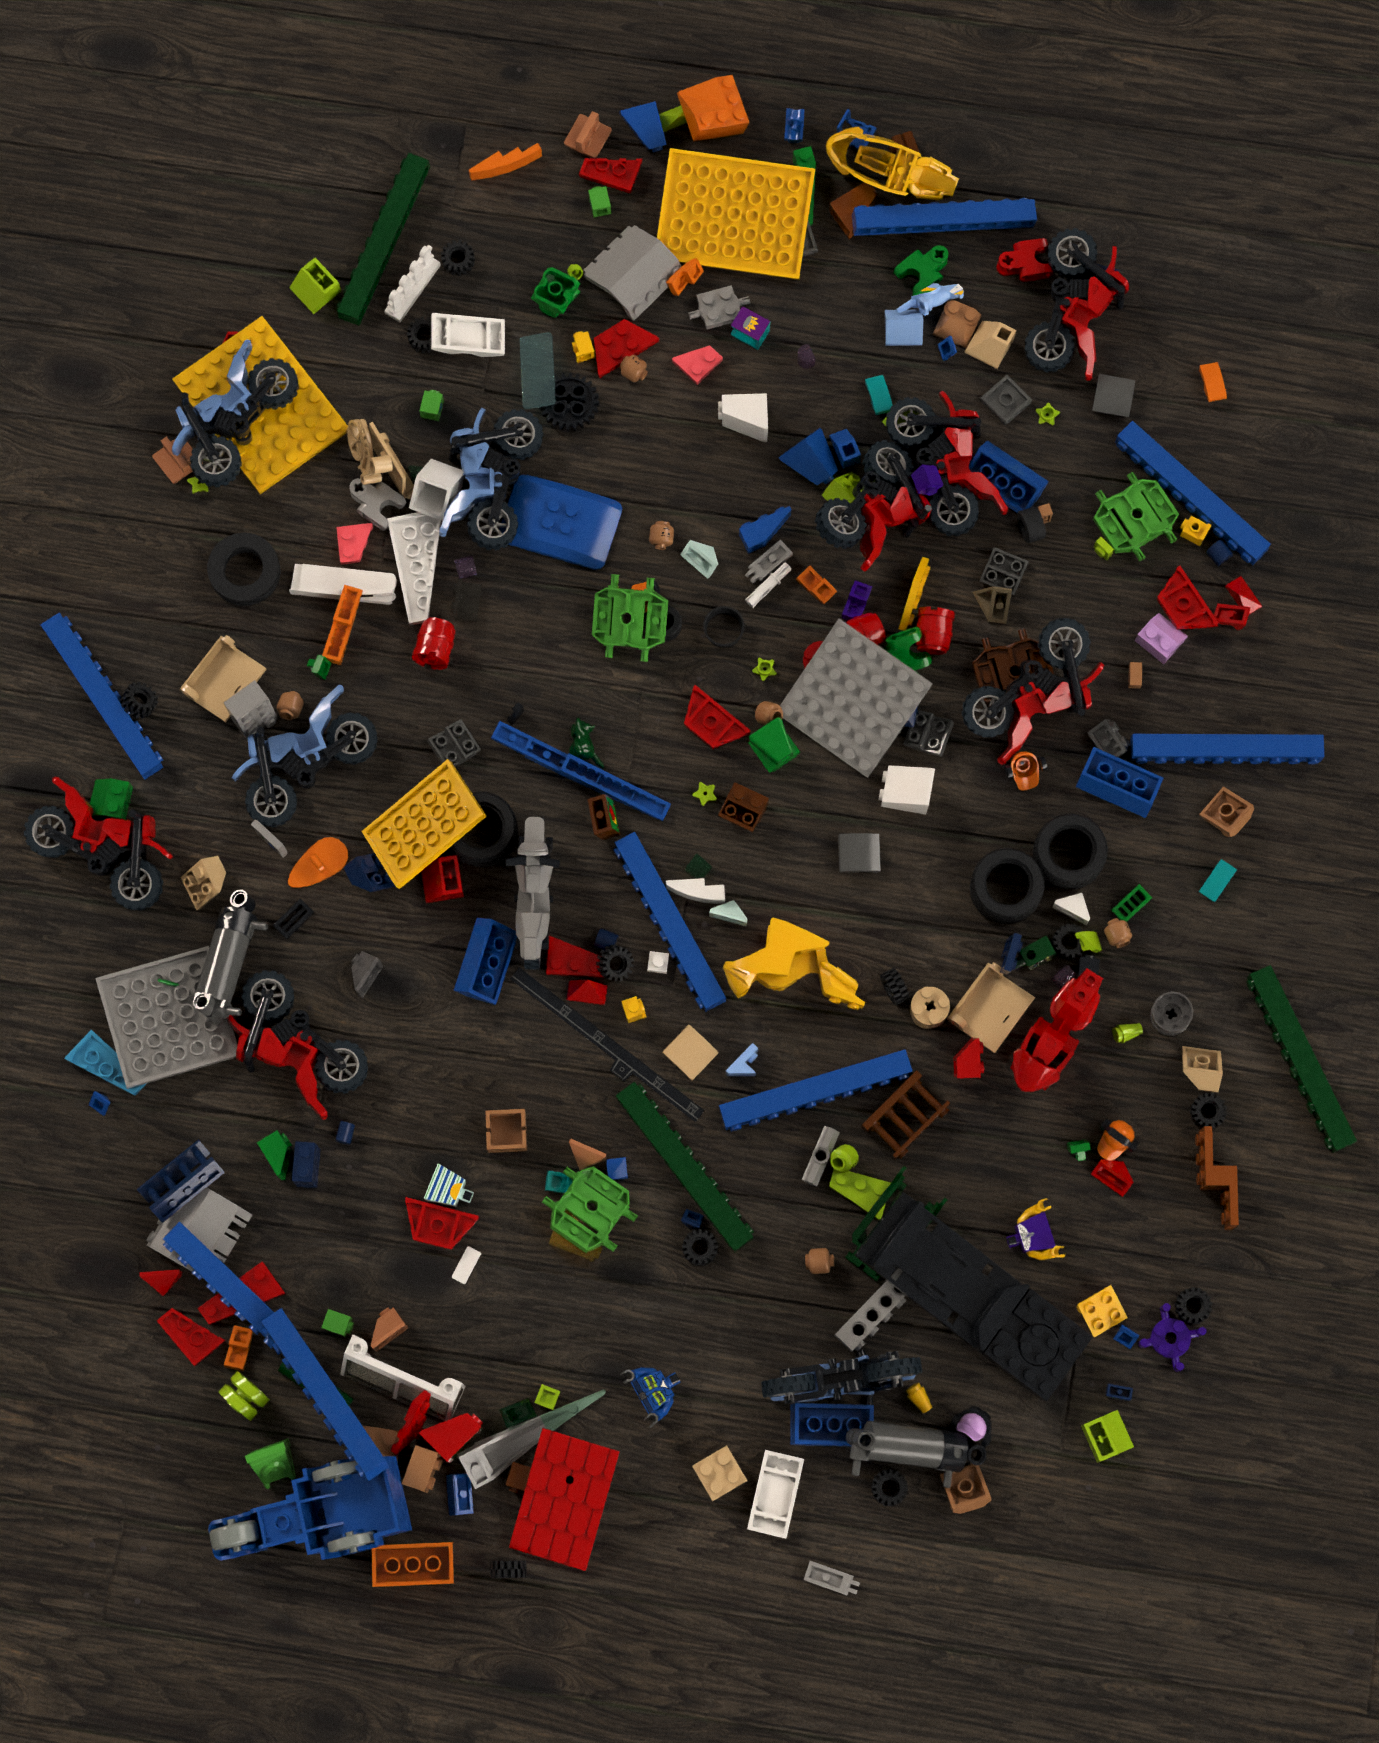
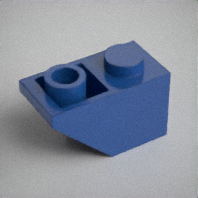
M847 429L829 435L843 469L860 463L861 453L855 439Z

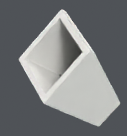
M767 393L722 395V401L718 402V420H722V426L759 441L767 442Z
M430 459L416 476L409 508L443 521L445 511L462 488L464 480L462 470Z
M888 766V770L883 771L882 777L885 787L880 789L878 800L882 801L881 807L926 815L935 769Z

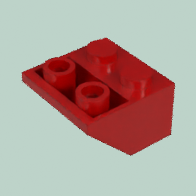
M457 855L437 858L421 871L426 903L464 897Z
M972 1037L953 1057L955 1078H981V1073H984V1062L980 1061V1054H983V1042L980 1041V1038Z

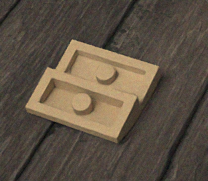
M688 1024L662 1053L690 1080H693L719 1052Z

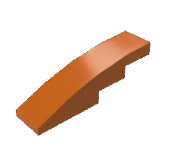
M536 143L523 152L519 147L504 156L498 151L469 169L470 179L491 178L514 171L542 157V149Z

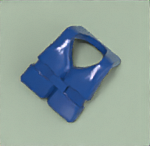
M849 109L846 110L837 126L838 133L842 131L843 123L846 120L851 127H860L863 130V134L874 135L876 132V127L852 119ZM855 138L849 146L855 147L858 150L860 145L868 146L869 141Z

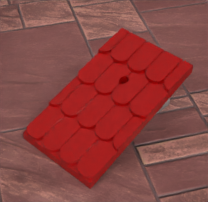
M542 1428L509 1548L586 1571L620 1451ZM569 1476H572L574 1479L573 1483L568 1484L566 1482V1479Z

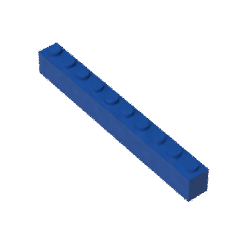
M1021 198L1019 200L1002 199L1001 201L988 199L983 202L969 200L962 203L950 201L940 204L938 202H931L929 204L913 203L911 205L894 204L893 206L879 204L874 207L860 205L854 207L852 213L854 236L1034 227L1037 221L1035 199Z
M1134 421L1130 422L1117 435L1115 443L1121 451L1129 454L1134 463L1140 464L1149 476L1157 479L1162 488H1167L1174 499L1185 504L1186 509L1190 513H1195L1202 522L1211 524L1210 528L1213 529V533L1217 537L1223 538L1230 549L1236 550L1241 554V558L1245 562L1254 565L1268 551L1271 544Z
M59 612L40 624L144 780L164 768L161 764L163 758L159 752H153L151 749L153 744L148 736L143 737L140 733L143 729L138 721L133 722L129 715L130 712L124 711L126 707L121 706V696L117 690L115 692L111 690L110 686L113 684L107 675L105 677L101 675L100 671L103 669L99 663L91 660L90 656H92V653L87 646L83 647L80 644L82 638L78 632H72L70 629L72 623L68 617L65 616L63 618Z
M1132 734L1130 738L1131 761H1136V763L1140 764L1147 763V761H1155L1158 764L1166 763L1167 761H1174L1176 764H1182L1186 761H1193L1195 764H1202L1205 761H1212L1213 764H1221L1224 761H1231L1232 764H1241L1243 761H1250L1251 764H1260L1262 761H1269L1270 764H1280L1281 762H1288L1289 764H1299L1300 762L1318 764L1324 758V735Z
M633 832L616 841L615 849H613L618 860L622 858L625 864L622 867L626 875H631L634 880L631 882L636 892L640 891L643 897L640 900L644 908H649L651 911L650 919L654 925L658 924L661 930L658 933L662 941H667L669 944L668 951L672 958L676 957L679 963L677 965L681 975H686L688 979L686 984L690 992H695L697 996L695 1001L699 1008H704L705 1012L726 1002V997L636 833Z
M905 1049L719 1105V1110L725 1130L730 1129L733 1132L741 1129L742 1125L748 1123L749 1126L761 1123L760 1120L765 1118L773 1120L778 1118L779 1114L785 1112L787 1115L796 1113L798 1108L805 1107V1109L815 1107L818 1102L823 1101L826 1104L835 1101V1097L838 1096L846 1098L854 1095L853 1092L858 1090L867 1092L872 1090V1086L878 1084L880 1087L891 1084L890 1081L898 1079V1081L906 1080L913 1071Z
M282 1308L262 1320L261 1322L264 1326V1329H262L263 1334L267 1340L270 1338L273 1340L272 1347L278 1355L280 1353L283 1355L282 1362L288 1370L292 1368L294 1371L292 1376L298 1385L303 1384L305 1387L302 1390L308 1400L313 1399L315 1402L313 1407L318 1415H324L326 1419L323 1422L329 1431L331 1429L334 1430L336 1433L334 1438L339 1446L342 1444L345 1446L346 1450L344 1453L350 1462L352 1460L356 1462L355 1469L360 1477L365 1476L369 1481L389 1468L377 1446Z

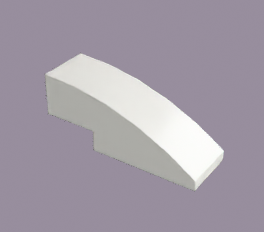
M704 878L666 881V889L684 898L711 904L725 903L724 885L705 886Z

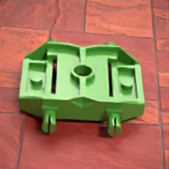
M1131 472L1126 477H1128L1132 485L1123 492L1115 494L1110 498H1106L1102 490L1095 493L1101 505L1093 520L1115 553L1132 552L1140 562L1146 558L1140 549L1146 543L1162 534L1167 536L1170 543L1177 540L1172 532V526L1179 513L1157 481L1138 480L1134 472ZM1112 508L1115 510L1118 517L1121 519L1122 523L1132 536V539L1128 537L1123 527L1111 511ZM1135 510L1140 511L1142 517L1134 518L1132 512Z
M611 574V585L595 593L592 636L606 646L605 657L613 658L614 645L639 648L641 650L640 661L648 662L650 648L665 642L668 600L655 592V578H647L646 589L635 590L619 588V575ZM645 601H648L645 639H643ZM625 613H629L631 615L630 623H626L624 621L623 617Z
M567 1166L563 1174L573 1181L560 1201L554 1202L547 1196L542 1201L543 1204L552 1210L550 1228L585 1253L601 1245L614 1252L618 1245L610 1241L608 1235L621 1216H625L634 1223L638 1215L629 1210V1191L594 1166L577 1173ZM587 1203L595 1204L596 1210H589ZM564 1211H569L573 1216L582 1220L589 1227L595 1229L598 1233L595 1234L593 1231L585 1227L583 1224L572 1218Z

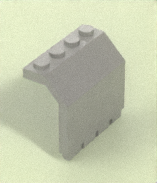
M635 225L633 227L628 226L619 235L621 239L616 237L607 246L608 251L604 249L594 259L596 263L591 262L583 270L586 280L611 294L623 306L629 319L633 321L668 288L667 280L682 267L676 256L659 239Z

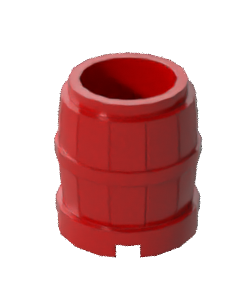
M931 607L918 608L917 627L920 628L922 637L920 641L915 643L917 651L928 652L931 655H945L949 651L953 635L954 611L937 607V610L931 609Z
M866 613L846 621L847 624L880 646L886 641L884 627L876 613Z
M434 617L423 621L417 634V642L412 652V660L423 667L425 664L431 665L430 669H446L450 661L451 650L454 646V625L444 619Z

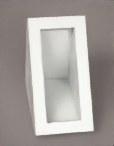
M1082 893L1058 899L1052 907L1084 925H1087L1090 920Z

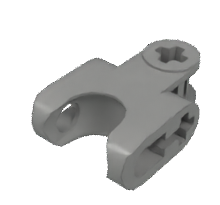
M357 478L350 483L351 497L360 504L356 511L382 531L388 528V520L381 514L382 509L388 505L402 509L407 503L402 495L383 482H378L373 487L370 484L362 485L361 480Z

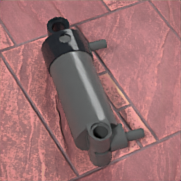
M237 890L231 895L230 903L232 907H222L220 909L214 928V935L194 995V1007L214 1024L223 1022L229 1015H241V1009L233 1008L231 1000L254 929H268L267 923L257 922V917L251 913L255 909L256 903L244 890Z
M867 1421L863 1429L852 1428L846 1433V1441L851 1445L850 1458L853 1459L851 1474L854 1476H859L861 1460H875L945 1471L943 1487L950 1488L953 1472H961L966 1462L980 1465L987 1457L986 1450L980 1445L968 1443L966 1434L963 1432ZM975 1449L977 1455L972 1459L971 1452Z

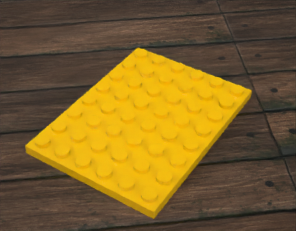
M670 148L657 239L676 256L680 263L686 264L690 260L697 258L701 266L799 280L815 169Z
M263 316L172 379L181 393L186 392L188 394L189 403L193 408L212 395L227 394L231 388L227 379L229 368L234 355H236L247 339L251 341L253 347L245 362L248 375L251 370L253 371V367L256 364L259 365L260 361H267L270 358H274V360L281 359L284 363L288 362L291 368H294L299 389L292 403L286 404L284 408L278 407L276 410H272V408L265 409L250 427L253 438L248 445L238 444L234 437L231 440L237 446L241 456L242 467L240 469L260 495L345 435L348 428L345 421ZM282 375L278 381H285L286 378ZM281 385L279 387L282 390H284L286 385Z

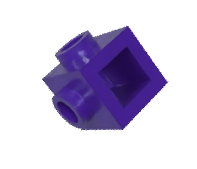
M922 464L911 474L918 494L934 495L943 486L938 469L934 465Z

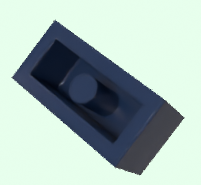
M1108 1383L1105 1397L1131 1401L1133 1388Z

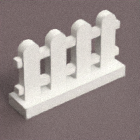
M430 245L424 246L421 249L419 259L411 263L407 276H402L397 290L394 289L389 295L388 306L384 312L399 323H401L441 266L440 262L433 258L434 255L431 254L432 247Z

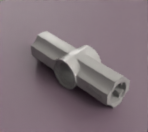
M824 1126L802 1181L812 1186H818L840 1132ZM823 1152L826 1155V1159L818 1161L815 1154Z

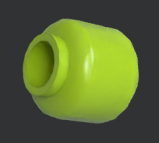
M847 1144L839 1146L830 1155L831 1166L840 1173L850 1171L859 1161L855 1148Z

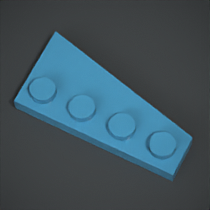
M92 1030L64 1058L134 1096L146 1085L143 1084L130 1089L126 1088L117 1053Z

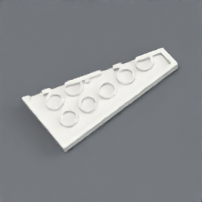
M416 512L387 518L409 625L423 623V621L429 618L441 526L440 519Z

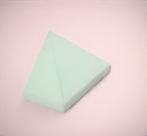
M690 540L680 554L707 579L710 578L718 566L714 547Z
M734 900L710 909L709 917L747 926V917Z

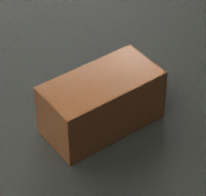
M1050 504L1038 506L1037 509L1041 513L1044 523L1050 522L1053 515Z
M1130 662L1128 688L1140 689L1142 686V663Z

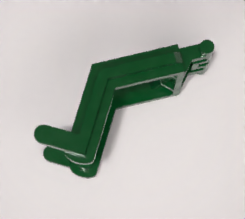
M905 1166L901 1168L892 1183L852 1234V1242L858 1248L853 1254L849 1251L845 1258L858 1268L864 1263L855 1257L854 1254L867 1238V1227L896 1190L901 1192L907 1186L903 1182L905 1179L903 1173L907 1169ZM944 1197L941 1203L936 1202L934 1205L929 1202L925 1209L936 1216L948 1199ZM864 1264L866 1267L863 1272L877 1281L880 1275Z

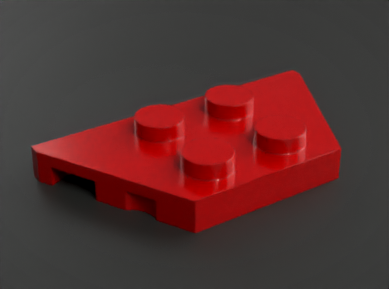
M626 319L594 337L599 378L619 367L626 356H637L658 343L659 338Z
M1178 566L1171 579L1168 580L1164 589L1157 596V601L1177 630L1217 627L1219 622L1182 567Z
M694 685L684 721L686 728L712 749L751 733L750 729L699 687Z
M408 1197L405 1198L412 1238L417 1242L452 1250L479 1220L478 1215Z

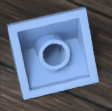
M919 309L905 310L897 313V310H885V346L923 344V315Z

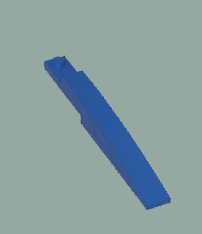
M499 721L491 737L492 740L524 755L525 758L600 794H606L612 799L658 820H664L671 806L670 803Z

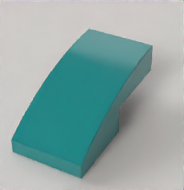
M883 375L865 379V385L875 414L880 415L889 412L893 404Z
M1221 859L1199 892L1215 902L1237 869Z
M547 1171L545 1191L565 1193L573 1181L561 1172Z

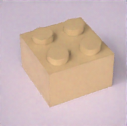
M727 1445L692 1466L712 1502L747 1482Z

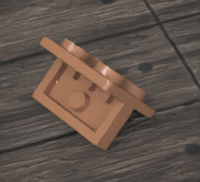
M592 111L589 117L579 114L564 141V145L588 157L597 158L612 129L599 122L598 113Z
M166 436L161 440L163 448L153 454L152 457L172 484H176L193 472L190 465V456H192L193 448L186 442L178 456L173 455L172 446L175 439L170 441Z

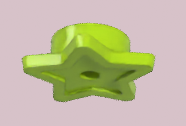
M1047 403L1043 408L1036 409L1037 414L1040 416L1039 424L1047 422L1054 425V418L1060 413L1050 403Z
M192 477L187 479V482L192 485V493L209 491L205 483L198 484V478Z
M758 658V666L752 670L753 673L760 674L762 681H765L768 676H775L777 674L772 668L774 664L773 659L768 661Z
M700 782L699 790L694 792L692 796L699 798L702 806L709 801H716L717 798L713 794L715 785L706 786Z

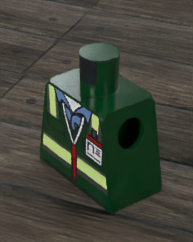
M1045 936L1021 949V956L1016 958L1017 965L1015 969L1018 971L1027 966L1030 971L1056 958V952L1048 937ZM1030 954L1036 955L1033 960L1028 959Z

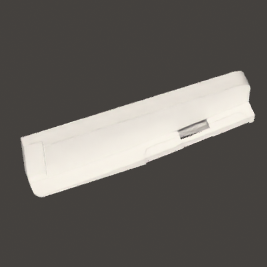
M295 564L289 592L293 595L340 599L344 585L363 590L362 595H373V597H361L360 602L390 605L396 598L394 590L397 579L392 573Z

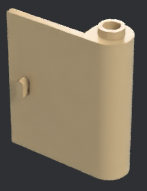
M373 422L369 423L374 451L377 456L389 455L391 457L393 467L392 471L388 472L399 493L404 498L411 499L414 484L391 448L386 433H379Z
M227 635L219 637L179 689L188 698L225 723L231 716L224 702L254 680L258 682L267 670L264 666L238 650L234 645L235 641Z
M994 962L992 964L987 963L950 1013L947 1020L971 1038H980L984 1047L996 1053L1032 1004L1035 997L1004 977L1003 973H1000L1001 967Z

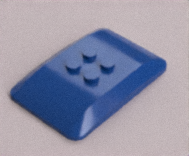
M520 475L518 481L513 486L508 501V506L514 509V514L518 518L516 536L512 543L508 545L592 570H599L606 563L622 514V506L615 500L585 490L530 475ZM500 527L499 530L501 533H504L506 528Z

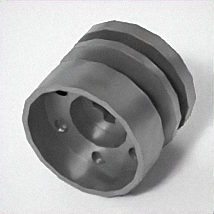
M1173 991L1159 996L1150 1012L1153 1027L1161 1034L1167 1036L1182 1033L1193 1018V1007L1190 1000L1185 995ZM1173 1011V1015L1176 1017L1168 1019V1015L1166 1013Z

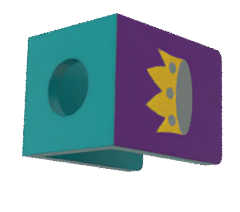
M742 307L731 324V327L734 328L731 336L759 350L770 332V321Z

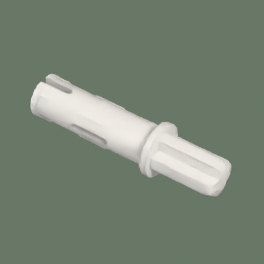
M785 562L774 573H770V576L745 599L747 604L754 608L777 584H781L780 580L791 571V567Z

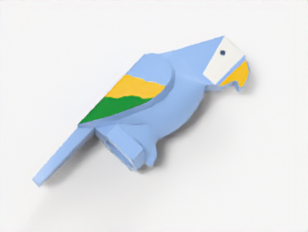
M933 283L911 296L909 301L896 310L897 313H900L909 308H919V311L926 316L933 307L942 305L948 300L963 298L964 290L959 284L941 286L938 283Z

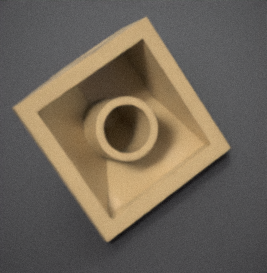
M1182 1046L1183 1072L1199 1090L1219 1092L1223 1074L1221 1051Z

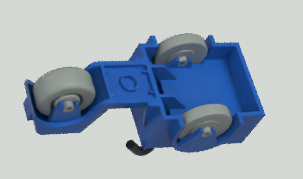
M383 1456L389 1468L369 1481L365 1476L360 1477L355 1469L356 1462L354 1460L350 1462L348 1458L326 1463L320 1467L302 1469L304 1477L291 1480L294 1494L286 1495V1500L253 1508L248 1512L213 1520L209 1524L208 1531L215 1558L220 1561L267 1550L268 1547L295 1541L296 1544L305 1543L307 1555L320 1554L321 1560H326L383 1546L384 1537L411 1531L412 1526L396 1456Z

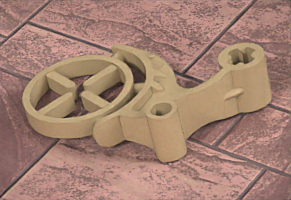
M350 420L347 428L348 443L354 459L360 461L358 469L362 472L360 475L362 485L381 482V473L392 471L391 457L389 455L373 457L372 439L366 420Z

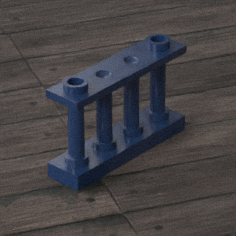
M199 1139L137 1189L148 1203L152 1200L154 1201V1204L149 1208L162 1223L225 1173L212 1157L208 1160L206 1159L210 1152ZM198 1163L201 1164V1165H200L196 1170H194L193 1172L190 1171V1170H191L194 1166H196ZM184 1175L186 1178L176 1185L175 1182ZM167 1188L170 1189V1191H168L162 1197L159 1196Z

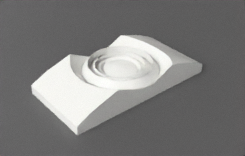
M432 313L431 349L447 354L466 353L480 357L504 356L505 319Z
M765 1450L747 1527L748 1530L787 1538L804 1459Z

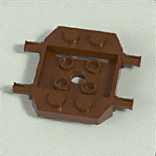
M1025 628L1018 630L1020 641L1007 646L991 648L989 637L983 638L981 641L984 651L972 663L979 688L982 686L999 688L991 659L995 660L1003 690L1020 676H1013L1010 673V669L1013 667L1019 669L1021 662L1027 660L1028 657L1029 660L1038 661L1042 668H1046L1052 674L1054 672L1052 666L1047 664L1039 653V641L1028 638ZM1030 665L1028 666V667L1030 668V670H1029L1028 672L1032 673L1031 668H1032L1034 665H1031V667H1030ZM983 698L985 704H987L991 700V698Z

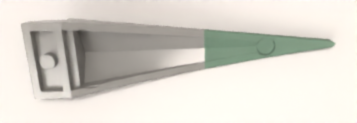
M598 1391L475 1442V1445L458 1453L457 1455L474 1488L477 1489L494 1480L513 1462L536 1445L542 1428L554 1431L571 1417L602 1397L606 1391Z

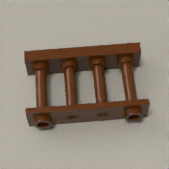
M917 1070L861 1126L866 1133L869 1130L875 1131L895 1151L892 1156L893 1160L897 1157L902 1159L908 1153L907 1148L939 1116L943 1118L949 1112L950 1102L947 1100L941 1105L921 1085L920 1079L922 1075ZM910 1089L916 1090L936 1110L929 1119L907 1098L906 1093ZM897 1102L899 1104L902 1103L923 1124L916 1132L893 1112L894 1109L892 1107ZM883 1116L888 1117L909 1137L902 1146L880 1126L879 1120Z

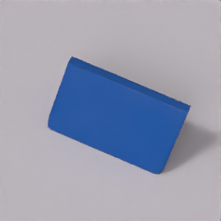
M467 1473L447 1475L449 1515L474 1514L471 1480Z

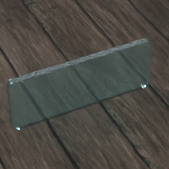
M550 332L521 337L522 405L524 409L553 405L556 402L553 336Z

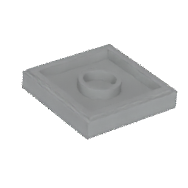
M254 820L251 823L255 832L282 858L288 854L284 845L258 820Z

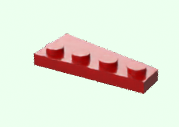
M263 1261L239 1278L264 1303L286 1294ZM219 1293L197 1308L209 1325L231 1317L237 1311L232 1305L228 1308L220 1300L222 1296Z

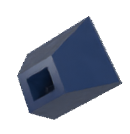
M375 853L357 856L343 867L352 885L369 892L396 887Z

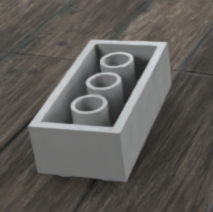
M255 680L224 702L234 724L247 741L248 736L254 734L255 738L258 727L270 728L278 719L269 698Z

